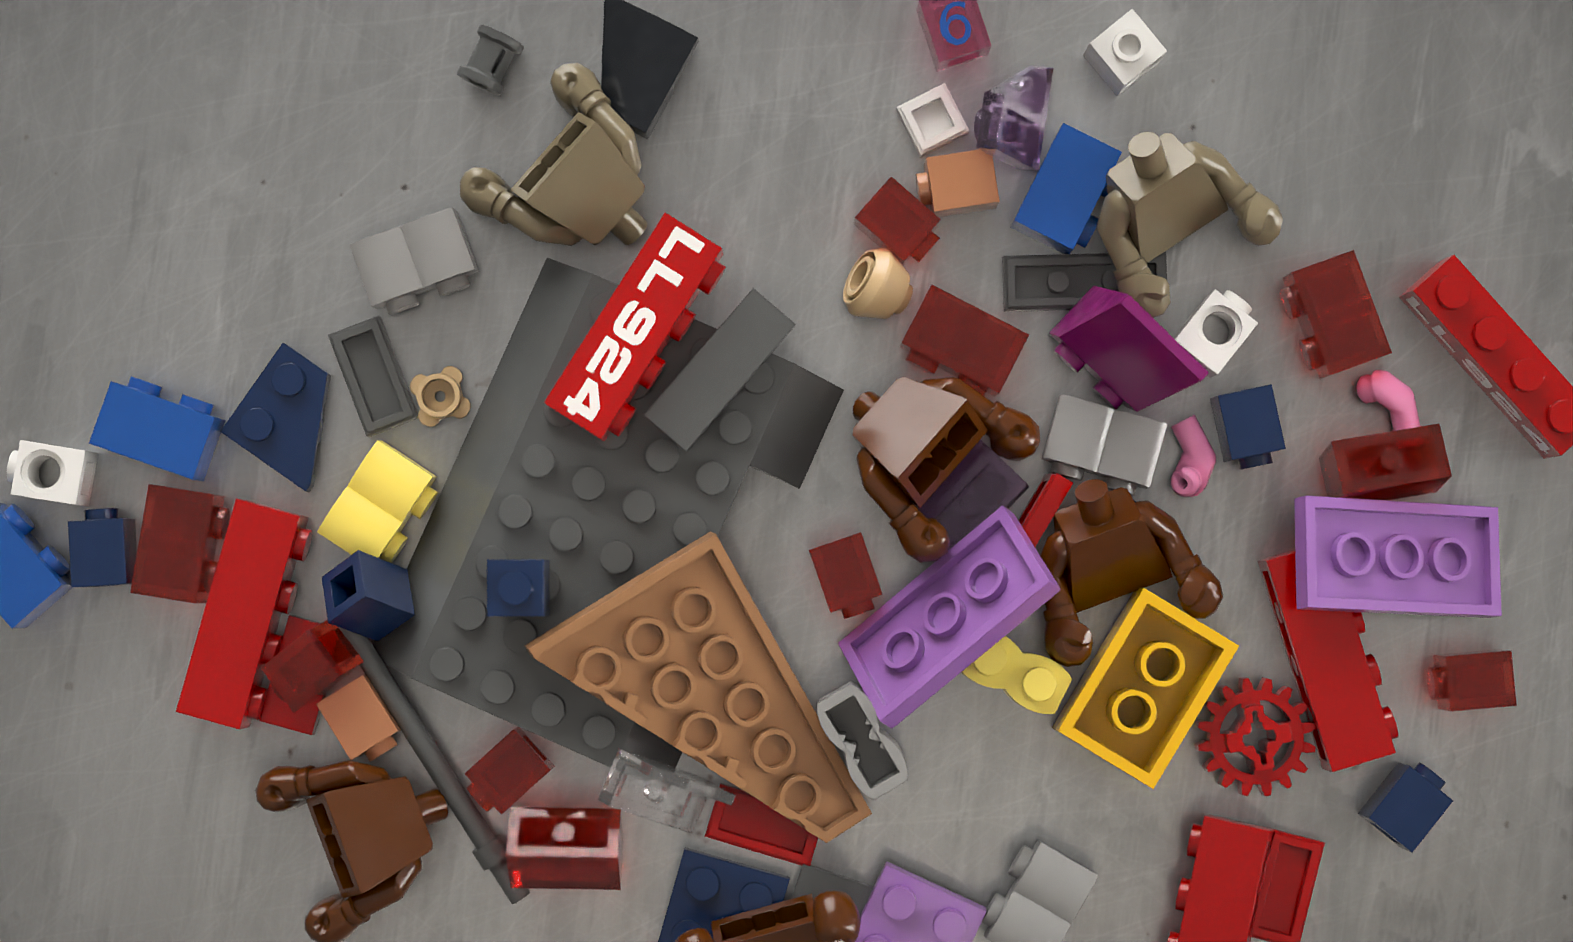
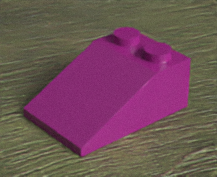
M1092 286L1049 332L1059 343L1054 349L1057 356L1075 372L1078 373L1084 367L1098 380L1093 386V390L1114 409H1118L1123 404L1125 407L1138 412L1202 381L1209 373L1129 294Z

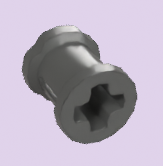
M480 25L477 31L480 39L467 65L460 66L457 75L480 89L501 96L504 90L501 81L514 55H521L524 46L500 31L486 25Z

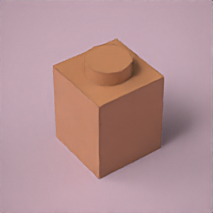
M991 148L926 157L923 165L924 173L916 174L920 206L930 205L932 218L996 209L1000 202Z
M366 674L361 675L316 703L350 760L365 754L369 762L398 745L393 735L400 732L401 729Z

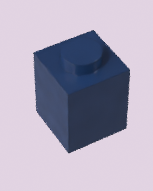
M1272 384L1218 395L1210 399L1223 462L1239 460L1241 470L1273 463L1271 452L1286 449Z
M118 508L84 510L85 520L68 521L71 588L139 584L135 519L119 518Z
M358 550L322 576L329 624L379 641L415 615L408 569Z
M487 559V616H550V560Z
M1419 762L1414 769L1409 765L1397 763L1358 814L1400 848L1413 853L1453 800L1441 791L1446 782Z

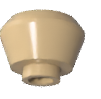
M882 247L866 251L854 264L845 282L843 300L848 312L857 317L887 319L894 313L900 314L907 307L912 297L913 287L909 284L910 275L889 249Z

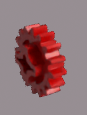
M1246 677L1239 678V691L1236 693L1226 685L1218 687L1223 700L1219 704L1211 701H1206L1204 704L1205 709L1211 713L1209 721H1195V727L1206 732V739L1195 743V749L1210 752L1211 755L1202 765L1204 770L1211 772L1220 768L1222 772L1219 776L1218 784L1225 788L1237 779L1238 793L1244 796L1249 795L1253 784H1257L1261 795L1265 797L1271 796V782L1277 781L1284 788H1290L1292 783L1287 773L1291 769L1306 773L1308 768L1299 760L1302 752L1314 753L1316 750L1314 745L1304 742V734L1314 731L1316 729L1315 723L1301 721L1299 717L1308 708L1307 704L1300 701L1290 705L1288 701L1293 689L1288 686H1282L1274 694L1272 693V679L1263 677L1257 689H1253L1251 681ZM1260 700L1267 701L1276 706L1286 720L1273 721L1264 713L1263 705L1260 704ZM1236 706L1237 717L1228 730L1220 731L1224 718ZM1252 723L1257 728L1264 729L1267 732V738H1262L1258 741V750L1254 746L1243 742V735H1248L1252 731ZM1289 742L1285 756L1275 766L1274 755L1283 743ZM1238 752L1245 757L1250 773L1236 769L1229 763L1223 753Z

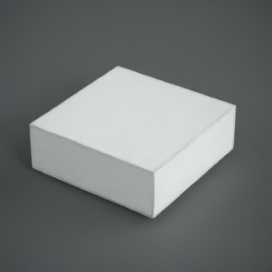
M945 83L896 107V111L920 158L969 133V129Z

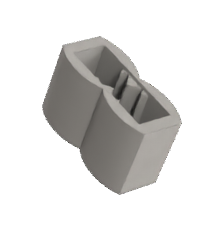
M454 208L435 212L400 227L350 244L371 306L376 309L386 307L389 315L419 305L417 295L437 288L439 295L444 296L465 289L471 285L468 277L479 273L458 211Z
M1061 394L1058 398L1041 460L1052 463L1051 473H1058L1063 477L1082 481L1084 472L1104 477V482L1109 490L1120 487L1127 488L1129 493L1135 496L1137 487L1150 488L1167 424Z
M849 681L818 700L817 714L821 727L830 741L846 752L845 757L849 774L856 786L866 796L875 800L908 780L906 760L900 746L889 733L879 728V719L876 711L860 685Z
M1038 840L1032 849L1024 845L1008 871V874L1015 878L1011 888L1005 897L996 893L986 909L982 923L987 925L988 928L984 933V937L991 942H1062L1071 923L1092 890L1098 875Z

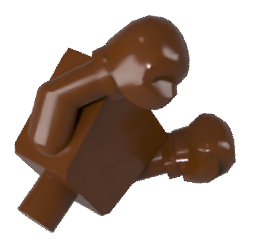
M902 377L896 379L881 397L874 392L867 391L857 398L853 406V416L859 422L853 428L852 436L861 447L856 456V461L864 490L891 519L889 524L897 532L899 541L906 554L920 563L937 561L948 553L951 541L945 527L936 519L927 518L916 506L922 507L979 440L986 434L990 438L992 452L999 457L1012 461H1021L1032 456L1040 443L1039 426L1029 415L1005 407L999 401L993 403L961 379L954 377L925 379L922 382Z
M1091 479L1082 482L1076 488V504L1060 509L1054 515V533L1047 537L1040 556L1061 589L1045 603L1046 610L1043 611L1046 622L1044 629L1045 649L1050 658L1065 667L1079 666L1091 656L1093 646L1092 634L1086 625L1079 622L1078 612L1139 590V588H1145L1172 578V572L1179 586L1177 595L1181 607L1188 615L1195 619H1206L1217 611L1223 599L1220 581L1212 571L1202 564L1199 555L1193 554L1176 520L1147 500L1134 502L1127 488L1120 487L1109 491L1104 481Z
M351 760L317 768L313 765L302 768L296 766H277L260 777L255 789L257 802L264 810L285 812L306 803L308 805L340 893L319 901L305 917L304 930L310 939L316 942H342L359 925L369 921L372 914L402 899L422 870L421 857L433 849V842L427 826L445 820L448 817L447 803L438 789L434 788L415 796L410 781L406 776L392 779L390 774L382 767Z
M826 891L816 896L814 900L811 893L711 921L713 938L708 930L694 928L684 932L675 942H855L860 932L861 921L858 908L848 894L841 891Z

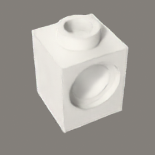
M1131 9L1090 42L1083 56L1114 94L1118 96L1156 66L1167 50L1137 13Z
M1214 289L1206 295L1173 338L1209 372L1207 377L1210 379L1219 374L1257 326L1258 322L1249 316L1252 308L1241 297L1230 290H1226L1222 295ZM1207 316H1218L1226 322L1229 335L1224 344H1214L1204 336L1203 322Z
M20 440L18 451H12L7 465V481L12 483L11 494L89 506L98 453ZM54 458L60 466V477L53 486L47 488L40 481L39 469L45 460Z

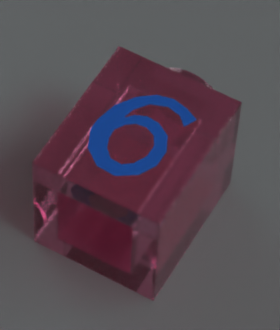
M919 0L916 12L936 72L988 56L992 45L977 0Z

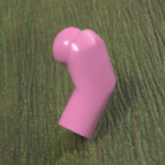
M1375 370L1372 375L1366 374L1359 378L1357 393L1360 400L1366 404L1378 402L1389 410L1395 441L1422 436L1415 395L1409 386L1390 372L1384 370Z
M1193 415L1171 426L1183 453L1171 476L1170 483L1174 492L1182 497L1199 495L1206 488L1216 464V454L1199 421Z

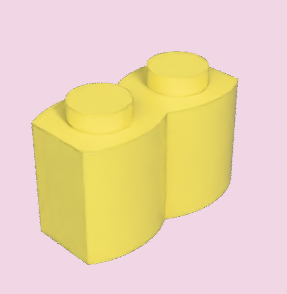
M377 440L356 470L348 486L323 520L317 533L351 555L360 550L392 563L408 539L401 531L410 517L414 515L421 519L435 500L438 492L431 488L437 476L389 444Z
M1006 636L961 672L964 676L980 685L1002 689L1017 704L1041 714L1056 713L1072 681L1069 673L1057 662L1042 655L1022 652Z

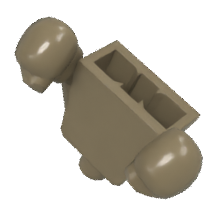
M580 63L562 64L554 70L550 84L557 102L567 113L574 116L573 119L512 188L501 176L487 168L474 167L466 171L460 180L461 200L472 212L485 217L495 218L502 224L509 223L535 241L572 246L585 239L591 244L597 245L611 232L624 245L632 244L643 234L647 227V221L632 208L645 191V185L638 177L642 163L635 133L610 106V99L603 93L599 81L591 70Z
M1141 132L1135 135L1128 144L1130 156L1110 168L1106 174L1108 195L1104 199L1098 219V233L1116 268L1113 274L1117 280L1118 292L1129 294L1152 318L1163 315L1170 304V287L1166 279L1152 274L1147 263L1228 211V206L1238 219L1236 226L1242 236L1257 246L1270 244L1279 235L1283 217L1278 205L1267 196L1256 191L1250 182L1246 184L1222 153L1196 141L1182 144L1172 133H1164L1160 137L1154 132Z

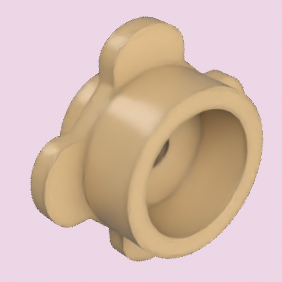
M447 366L443 368L441 373L429 376L419 374L412 379L410 391L416 395L418 405L421 408L418 413V419L422 424L434 427L441 419L451 416L461 419L468 415L471 403L463 396L460 385L463 375L459 369ZM439 391H443L446 396L441 402L435 398L436 393Z

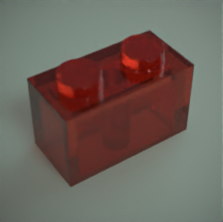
M1354 250L1296 270L1283 277L1286 287L1280 289V296L1284 309L1291 320L1298 319L1304 335V339L1299 340L1303 360L1310 371L1317 370L1320 379L1392 353Z
M931 285L900 348L909 352L905 361L932 375L935 374L937 368H940L961 379L983 396L987 392L996 397L1007 380L1029 334Z
M1440 423L1331 441L1319 457L1327 497L1388 501L1436 493L1452 477Z
M153 484L148 485L130 593L195 604L207 603L208 593L210 592L218 564L217 561H214L217 539H225L230 520L229 508L223 507L225 496Z
M510 807L506 847L510 888L621 890L624 843L621 809Z

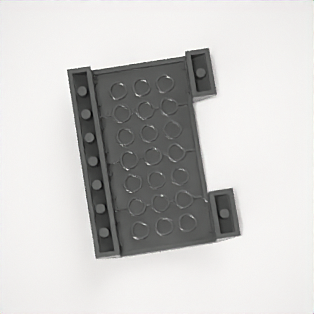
M546 258L407 567L415 615L381 640H374L373 646L386 665L413 680L612 769L667 788L682 755V751L529 655L524 645L708 532H713L718 537L749 466L800 489L844 389L793 362L771 354L686 452L646 418L644 414L716 332V328L694 319L680 342L670 338L659 355L660 358L666 361V364L651 388L648 390L640 385L629 403L636 408V411L622 434L617 437L610 432L604 442L544 404V401L618 285L595 274ZM487 559L550 560V616H487Z

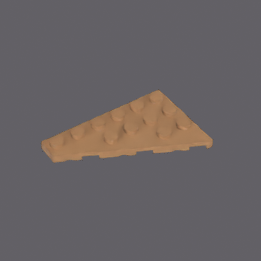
M708 532L524 645L529 655L537 661L551 668L826 843L872 814L834 744L823 731L814 708L719 538L713 532Z

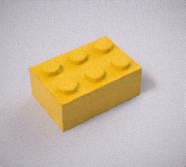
M1139 588V590L1132 593L1052 728L1154 789L1239 648V645L1147 589Z

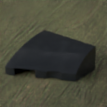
M605 0L601 88L603 93L610 99V106L632 128L634 133L648 140L674 93L673 88L699 43V39L668 21L624 0Z

